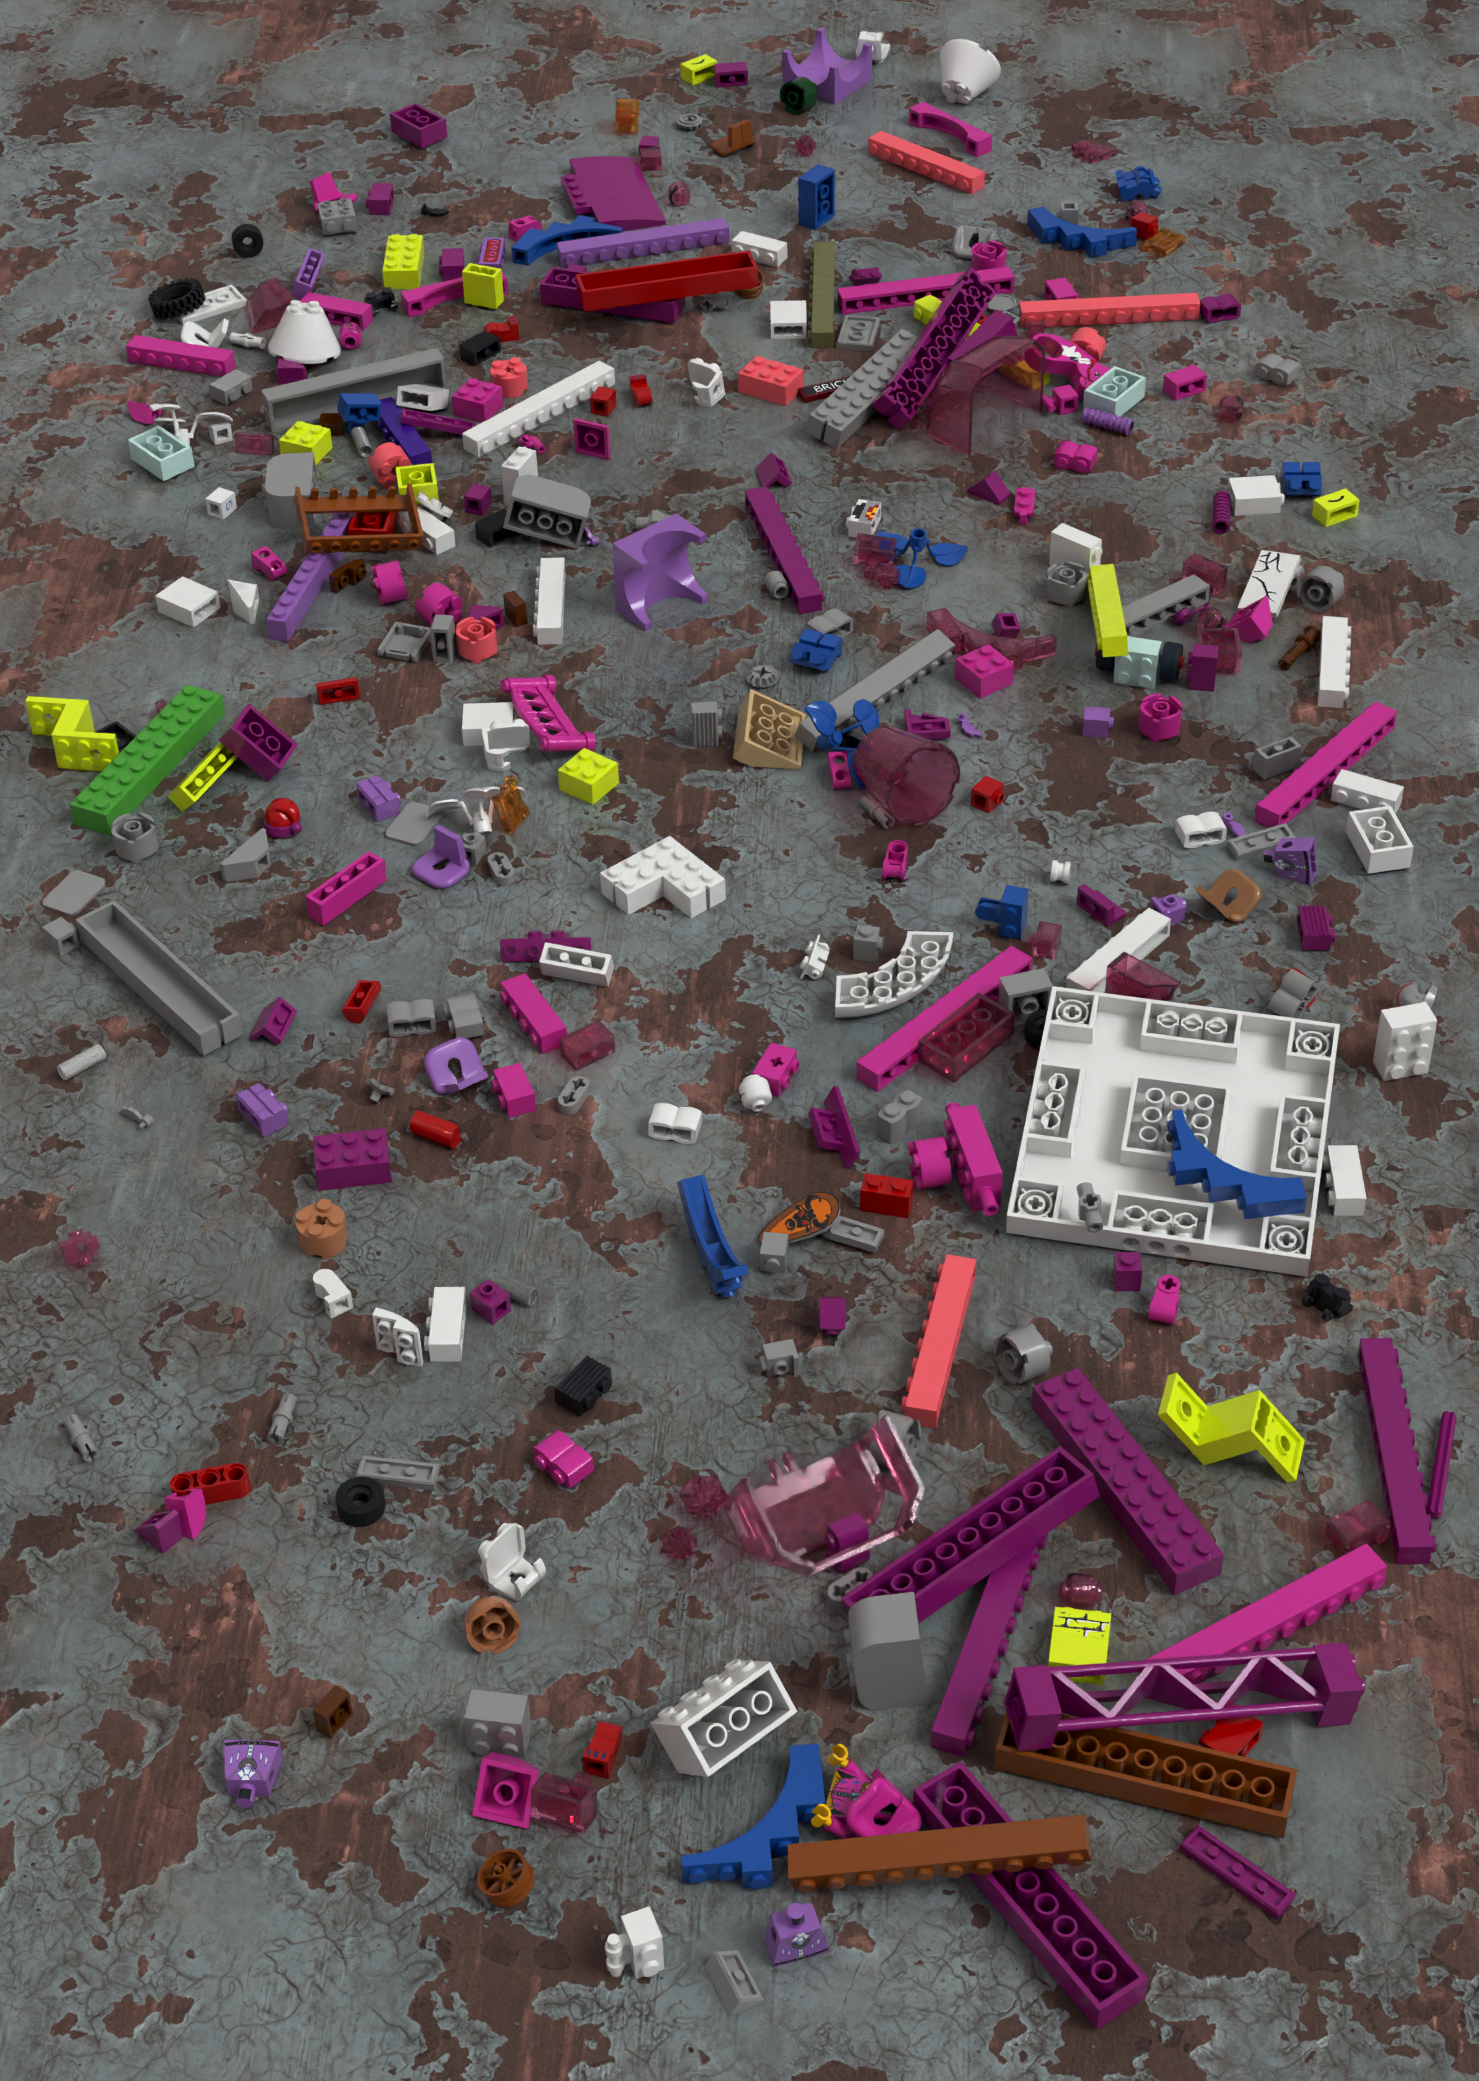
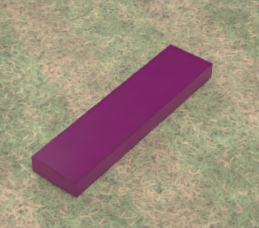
M402 409L401 423L456 434H462L475 427V422L408 409Z
M1199 1825L1180 1844L1179 1850L1275 1919H1278L1295 1900V1893Z

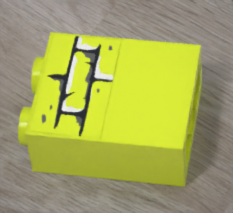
M1055 1607L1048 1667L1106 1663L1111 1613L1096 1610H1079L1071 1607ZM1105 1675L1070 1677L1069 1679L1073 1682L1104 1686Z

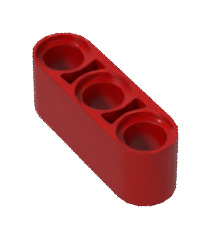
M231 1463L175 1475L170 1480L171 1494L176 1493L177 1497L190 1494L189 1489H202L205 1505L243 1498L249 1494L251 1489L248 1470L241 1463Z

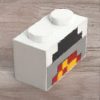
M858 500L856 506L852 507L851 516L847 517L846 520L848 537L872 539L881 520V502Z

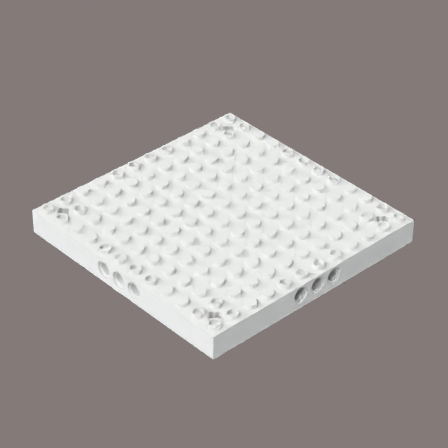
M1052 986L1007 1212L1006 1233L1307 1277L1340 1024ZM1182 1109L1186 1122L1195 1137L1211 1153L1224 1162L1243 1171L1261 1176L1277 1178L1301 1177L1307 1197L1305 1212L1244 1219L1242 1210L1237 1208L1236 1200L1209 1202L1208 1194L1203 1193L1201 1183L1175 1186L1173 1176H1169L1167 1171V1161H1171L1172 1141L1174 1140L1173 1135L1169 1136L1167 1121L1171 1120L1172 1110ZM1084 1182L1091 1183L1094 1193L1100 1195L1102 1200L1101 1219L1103 1229L1094 1233L1087 1230L1085 1221L1080 1220L1078 1216L1079 1197L1077 1186Z

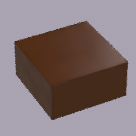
M321 413L319 425L329 428L331 436H340L344 433L345 421L339 413Z
M515 591L503 594L506 617L516 627L527 624L526 602Z
M334 1685L313 1709L317 1732L331 1739L350 1718L353 1712L349 1692Z

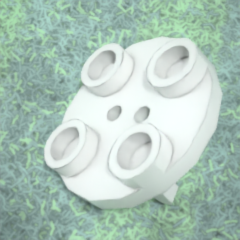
M419 492L416 500L420 502L419 506L431 513L440 521L444 516L447 518L451 517L452 509L446 506L441 507L442 503L434 498L429 500L430 497Z

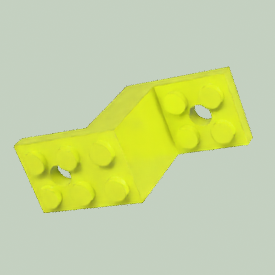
M27 697L25 702L32 734L52 736L58 768L103 771L119 754L116 734L95 733L89 700ZM46 714L51 715L55 719L48 718ZM93 750H98L101 754H96Z
M1177 1373L1168 1375L1158 1416L1203 1465L1258 1450L1260 1455L1269 1462L1287 1483L1296 1481L1305 1440L1260 1390L1207 1406Z

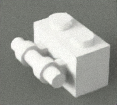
M650 1906L621 1916L622 1934H610L605 1943L606 1965L610 1974L613 1977H619L626 1964H630L635 1979L651 1977L664 1970L662 1935Z

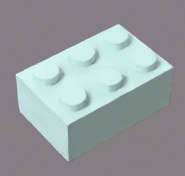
M1114 366L1084 390L1083 410L1086 407H1090L1091 409H1096V411L1101 410L1102 412H1107V414L1111 413L1112 415L1122 416L1145 397L1146 377Z
M159 425L128 439L131 459L162 481L169 480L195 467L192 448Z

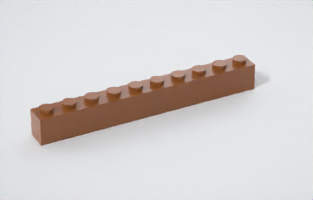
M1085 1815L788 1844V1880L794 1890L807 1893L814 1891L815 1888L825 1887L838 1890L846 1885L857 1884L861 1887H868L876 1882L898 1884L907 1879L928 1881L937 1876L959 1878L963 1874L989 1875L993 1871L998 1870L1019 1872L1023 1868L1049 1869L1053 1865L1059 1864L1080 1866L1084 1862L1092 1861L1090 1829Z

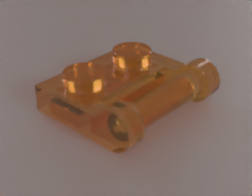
M1162 228L1150 239L1143 240L1140 243V247L1143 251L1151 250L1161 256H1166L1186 243V236Z
M510 775L503 780L504 784L500 787V793L493 796L491 800L505 833L513 834L529 815L530 811L520 795L516 777Z

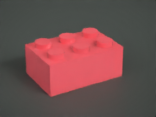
M755 356L738 372L739 393L787 406L798 395V388L804 387L803 369L782 364L779 361L765 359L761 356Z

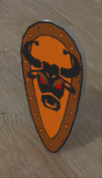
M828 1192L809 1194L772 1219L759 1234L758 1242L762 1243L763 1232L788 1234L789 1243L825 1232L838 1220L841 1212L840 1203L834 1195Z

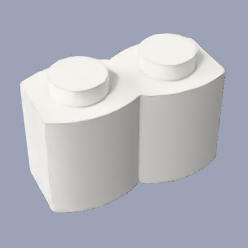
M1205 812L1198 816L1185 815L1176 819L1175 832L1185 848H1196L1204 844L1216 845L1226 840L1227 828L1217 812Z
M657 1103L654 1105L648 1123V1136L658 1140L672 1139L682 1144H694L702 1124V1111L693 1107L678 1108L668 1103Z

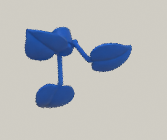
M922 528L913 529L909 540L904 536L886 533L878 530L876 536L877 549L884 557L896 558L900 553L905 554L909 546L914 551L912 566L902 564L893 571L894 581L901 587L910 589L921 586L926 580L925 569L915 567L917 552L923 551L927 546L930 556L935 557L936 563L951 567L960 563L968 550V546L938 543L932 546L931 549L929 539H926L927 533Z
M861 699L856 701L853 706V714L858 723L839 732L834 730L836 728L837 714L830 703L816 701L804 708L805 712L810 716L815 728L820 733L817 737L819 748L823 751L832 749L833 752H850L847 756L849 769L859 789H864L874 773V766L870 757L865 752L859 753L855 748L838 746L843 740V734L861 726L862 731L866 735L875 733L880 721L876 708L868 700Z

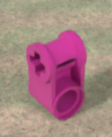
M895 840L889 843L886 858L883 862L882 879L893 877L905 881L908 845L904 841Z
M1165 1275L1159 1278L1154 1297H1152L1148 1320L1174 1325L1180 1291V1281L1177 1277Z

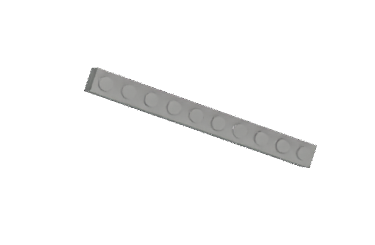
M937 629L829 702L837 714L836 728L834 730L840 732L842 727L848 728L857 723L853 714V706L856 701L865 699L871 702L876 710L880 709L887 700H893L900 691L909 689L913 682L921 681L926 673L929 671L934 672L942 662L947 663L953 656L952 651L955 644ZM809 716L799 723L795 736L811 752L819 748L817 737L820 733Z

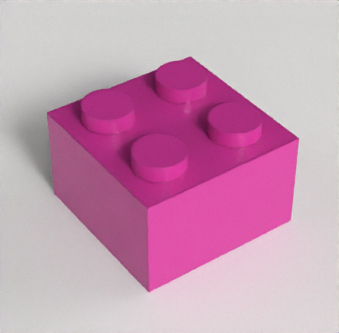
M475 378L467 380L452 395L453 415L481 423L490 419L504 405L502 386Z
M989 644L956 658L955 679L980 699L1013 684L1014 663Z

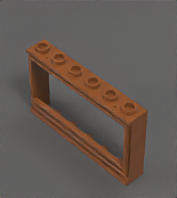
M407 484L406 495H395V486H389L387 495L376 496L377 489L375 486H371L368 489L367 496H357V488L351 487L348 496L338 497V489L336 487L330 489L329 497H318V488L311 489L310 497H301L300 487H295L294 504L296 506L305 553L421 550L424 535L412 484ZM408 511L413 534L310 537L305 514Z

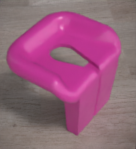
M326 172L310 181L315 201L314 209L317 213V203H322L326 200L337 201L342 198L351 199L353 203L358 199L356 193L343 194L339 192L330 172Z
M876 1768L871 1773L873 1782L851 1803L847 1810L846 1823L848 1828L857 1837L919 1831L922 1817L916 1806ZM891 1803L897 1807L887 1824L880 1826L874 1823L873 1818L876 1812Z

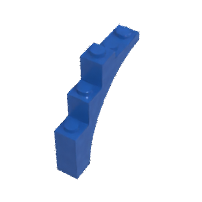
M1045 207L1028 209L1027 225L1042 244L1059 241L1066 251L1083 248L1090 258L1107 255V251L1136 246L1137 230L1135 227L1122 229L1085 227L1062 220L1050 213Z
M578 215L571 224L554 221L546 231L529 228L512 246L513 263L529 266L539 257L557 250L556 242L623 233L622 227L597 223L594 221V218Z
M1182 1109L1172 1110L1171 1120L1167 1121L1169 1136L1173 1135L1174 1140L1172 1141L1171 1161H1167V1171L1169 1176H1173L1175 1186L1201 1183L1203 1193L1208 1194L1209 1202L1236 1200L1237 1208L1242 1210L1244 1219L1305 1212L1307 1197L1301 1177L1277 1178L1261 1176L1243 1171L1224 1162L1211 1153L1195 1137L1186 1122Z
M705 1174L678 1181L677 1185L691 1240H696L702 1268L707 1267L713 1294H721L722 1298L737 1295L736 1290L742 1288V1277L749 1274L747 1265L742 1264L736 1258L724 1236L709 1193Z
M819 1744L790 1746V1766L785 1785L773 1807L747 1833L726 1845L701 1853L681 1856L683 1883L691 1882L697 1884L711 1880L731 1881L742 1878L743 1888L762 1889L773 1886L771 1855L787 1856L788 1844L799 1843L798 1822L811 1823V1819L816 1815L813 1814L812 1810L818 1804H825Z

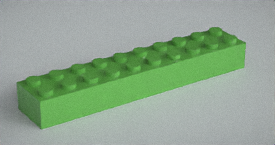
M186 685L70 803L74 825L111 835L113 821L121 815L131 814L223 718L225 710L222 694Z

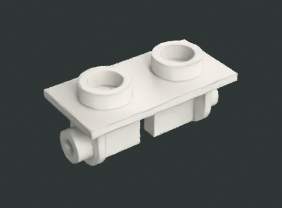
M819 934L815 941H810L806 947L805 953L808 955L803 958L800 964V968L803 969L800 979L805 974L815 980L822 976L830 948L828 944L819 942Z

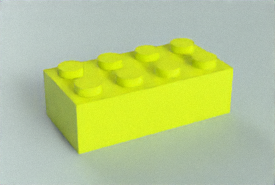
M394 234L388 236L383 265L384 288L390 287L392 290L420 287L424 260L423 235L410 234L401 236Z

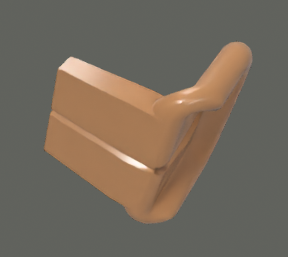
M1237 869L1224 871L1208 891L1200 885L1195 889L1203 900L1232 922L1245 920L1261 898V890L1258 884ZM1232 888H1237L1239 891L1237 898L1227 906L1224 905L1223 901L1228 891Z

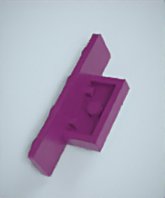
M540 930L528 931V934H524L523 938L501 939L500 959L502 962L540 961L545 942L591 951V938L570 937V933H564V930H552L551 934H542Z
M833 1086L824 1100L826 1110L812 1107L808 1116L818 1147L839 1151L845 1168H851L854 1161L859 1157L860 1148L857 1144L839 1087Z

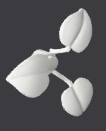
M168 403L149 404V408L153 411L167 409L171 412L172 418H155L154 422L161 427L174 424L175 437L189 446L190 438H193L195 428L200 419L226 418L233 422L230 416L220 412L199 413L195 418L191 432L188 433V429H179L178 422H186V420L177 419L174 409H181V406Z
M494 786L471 788L464 791L463 796L465 799L478 798L479 812L474 813L473 818L464 802H458L456 799L432 803L428 807L426 818L441 811L462 808L469 819L470 826H474V832L487 836L492 834L491 823H493L494 801L516 799L526 802V793L523 788L517 786L502 789ZM486 797L490 799L488 815L486 811H483L482 798Z

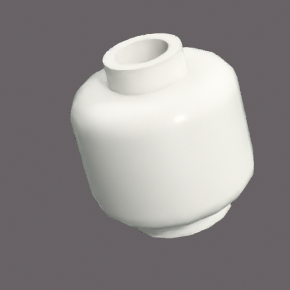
M750 1075L745 1077L739 1086L741 1101L746 1109L760 1112L770 1104L772 1094L769 1083L765 1078L759 1075Z

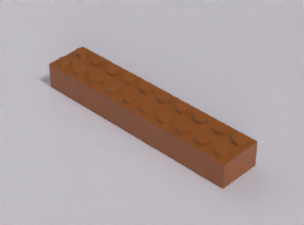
M1007 1710L995 1748L994 1769L1284 1838L1297 1774V1769L1120 1727L1056 1732L1052 1748L1018 1751ZM1062 1714L1060 1720L1078 1717Z

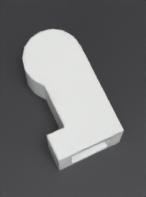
M321 1269L315 1272L313 1275L315 1293L319 1298L324 1299L326 1313L331 1319L353 1308L351 1292L332 1270Z

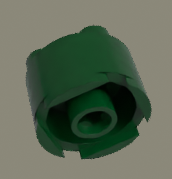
M798 77L788 81L780 89V101L784 103L785 110L791 114L801 113L803 110L806 111L816 104L817 85L806 77Z

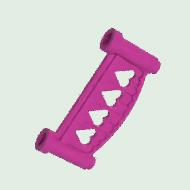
M543 675L537 678H505V680H501V691L511 694L512 703L518 716L529 726V730L539 738L540 750L545 752L581 751L583 748L594 752L596 747L594 734L592 732H582L579 734L554 698L556 680L553 675ZM523 694L530 695L536 698H534L533 700H527L524 698L525 695ZM530 705L543 708V710L536 712L532 710ZM539 717L549 719L552 721L548 723H542L540 722ZM545 728L558 731L559 733L551 735Z

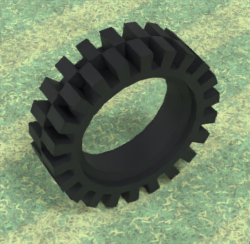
M184 278L183 281L177 279V282L173 280L170 281L171 284L165 283L163 284L164 287L159 286L148 297L153 314L159 319H167L168 317L173 319L174 316L179 318L181 314H184V316L188 315L187 312H194V309L200 308L199 305H203V302L206 300L200 281L194 280V278L189 280Z

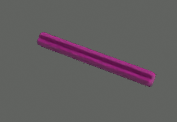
M1448 1411L1443 1412L1441 1417L1426 1514H1430L1431 1518L1439 1519L1442 1513L1457 1417L1454 1412Z

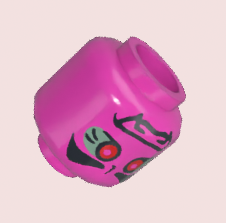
M349 322L341 326L339 342L342 347L356 349L360 346L362 330L359 325Z

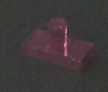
M240 431L235 433L236 452L271 455L274 453L273 434Z

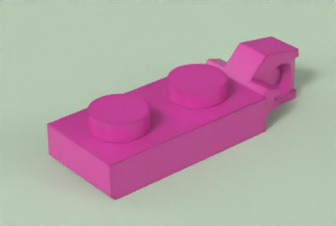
M1027 487L1016 488L1014 516H1019V525H1027V517H1033L1035 489Z

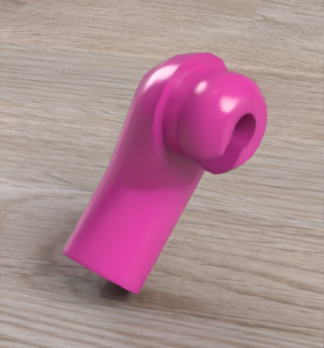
M526 434L520 437V443L523 447L535 449L539 454L544 453L546 448L537 437Z

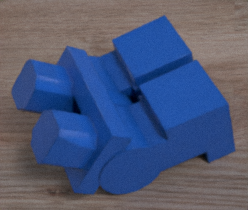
M1138 166L1133 171L1122 173V169L1115 171L1122 202L1136 198L1137 194L1143 195L1146 199L1150 195L1157 198L1162 192V188L1159 186L1160 180L1154 176V172L1151 169L1147 170L1143 166Z
M1282 462L1280 479L1283 483L1284 495H1321L1322 475H1320V462H1302V469H1300V462Z
M805 628L799 638V643H794L790 663L829 671L834 660L842 654V637L827 633L822 637V632Z

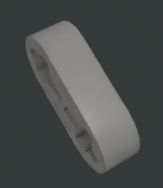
M502 852L490 854L487 858L488 868L495 882L500 886L512 885L515 881V873L508 857Z
M576 1076L568 1081L558 1097V1108L561 1113L571 1115L581 1108L590 1093L589 1080L587 1078Z
M859 1567L833 1582L827 1590L828 1604L837 1610L845 1609L841 1595L848 1594L862 1584L863 1581L871 1578L873 1573L867 1568Z

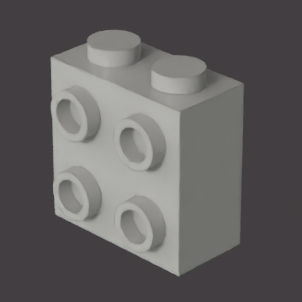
M342 198L338 201L326 200L322 203H317L323 235L357 231L356 215L351 199Z

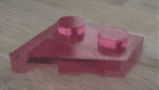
M1081 140L1078 143L1072 144L1071 150L1090 164L1117 156V149L1091 141Z

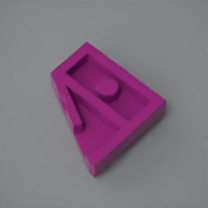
M904 709L908 740L919 741L951 737L948 718L932 716L927 713L917 716L911 714L910 709Z

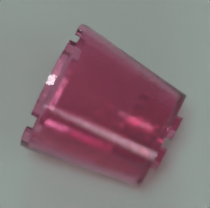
M880 726L870 731L861 740L854 755L853 766L857 778L896 819L903 823L920 825L936 818L950 804L954 797L952 793L956 783L959 784L960 766L956 755L951 749L941 743L894 726Z

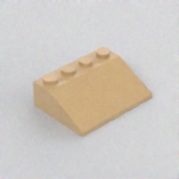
M750 689L739 706L733 759L751 767L800 769L803 743L795 736L799 723L806 719V714Z

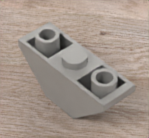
M260 829L220 863L223 881L230 882L257 878L271 866L266 829Z

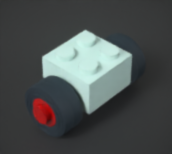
M1127 636L1128 655L1103 657L1102 650H1098L1097 644L1095 646L1096 668L1108 671L1114 670L1113 683L1155 689L1158 676L1162 679L1177 680L1180 669H1183L1185 657L1182 656L1183 644L1165 642L1161 655L1162 641Z

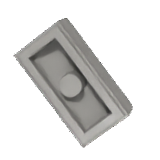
M738 1950L718 1951L711 1955L705 1964V1969L729 2015L737 2014L763 2002L764 1999Z

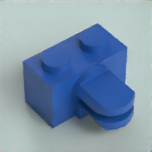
M340 393L337 411L343 420L347 421L346 429L350 434L354 427L360 426L365 429V423L380 420L382 403L375 393Z
M1006 885L1001 900L982 897L975 910L977 918L999 923L1000 937L1021 940L1027 924L1029 889Z

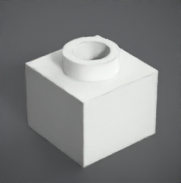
M226 418L208 422L210 438L215 445L233 440L231 425Z

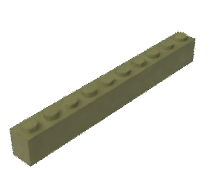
M814 241V248H811L808 341H812V348H833L835 241Z

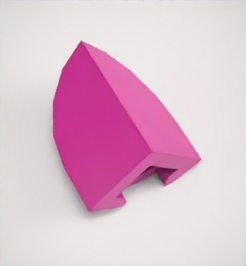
M128 401L129 413L138 422L152 424L155 417L161 415V409L153 411L149 408V404Z
M189 1489L190 1494L177 1497L176 1493H172L164 1498L167 1511L175 1509L178 1512L183 1536L192 1540L200 1533L206 1517V1506L202 1489Z

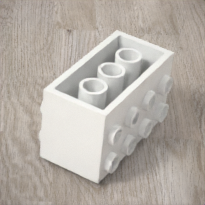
M735 1659L725 1665L724 1668L726 1670L721 1674H715L702 1682L704 1686L700 1689L684 1694L680 1698L681 1702L676 1706H669L658 1713L659 1718L654 1720L651 1725L678 1773L709 1777L797 1713L771 1662Z

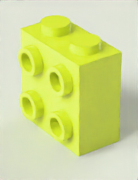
M469 263L464 268L462 279L465 303L497 309L504 301L502 269Z

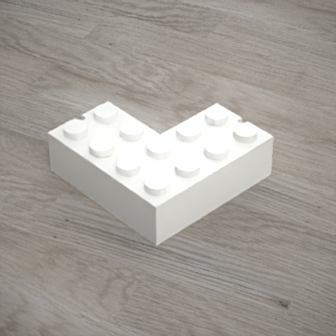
M671 836L600 873L601 893L613 903L616 902V906L627 915L663 896L690 918L706 911L707 905L711 908L726 900L725 879Z

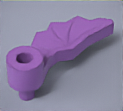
M586 526L583 531V535L589 540L585 542L586 545H598V537H592L590 530Z
M961 712L957 717V723L962 726V731L965 732V735H969L971 738H982V734L973 724L968 723L966 715H964V712Z
M1228 812L1224 813L1222 821L1225 826H1229L1232 829L1231 832L1236 837L1246 835L1244 832L1245 828L1241 824L1232 821L1233 815Z

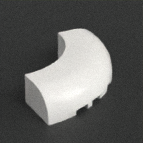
M908 931L905 944L900 950V955L896 959L893 958L886 964L878 967L877 972L869 975L867 972L854 975L837 976L835 1018H850L880 1013L902 1005L920 994L939 976L947 963L953 942V932Z

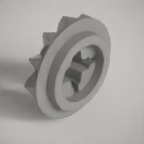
M691 113L677 118V125L681 129L684 128V130L697 129L703 123L700 116Z
M757 664L756 667H750L749 671L746 672V681L754 687H770L777 683L779 679L778 670L774 669L773 666L767 667L766 664L763 666Z

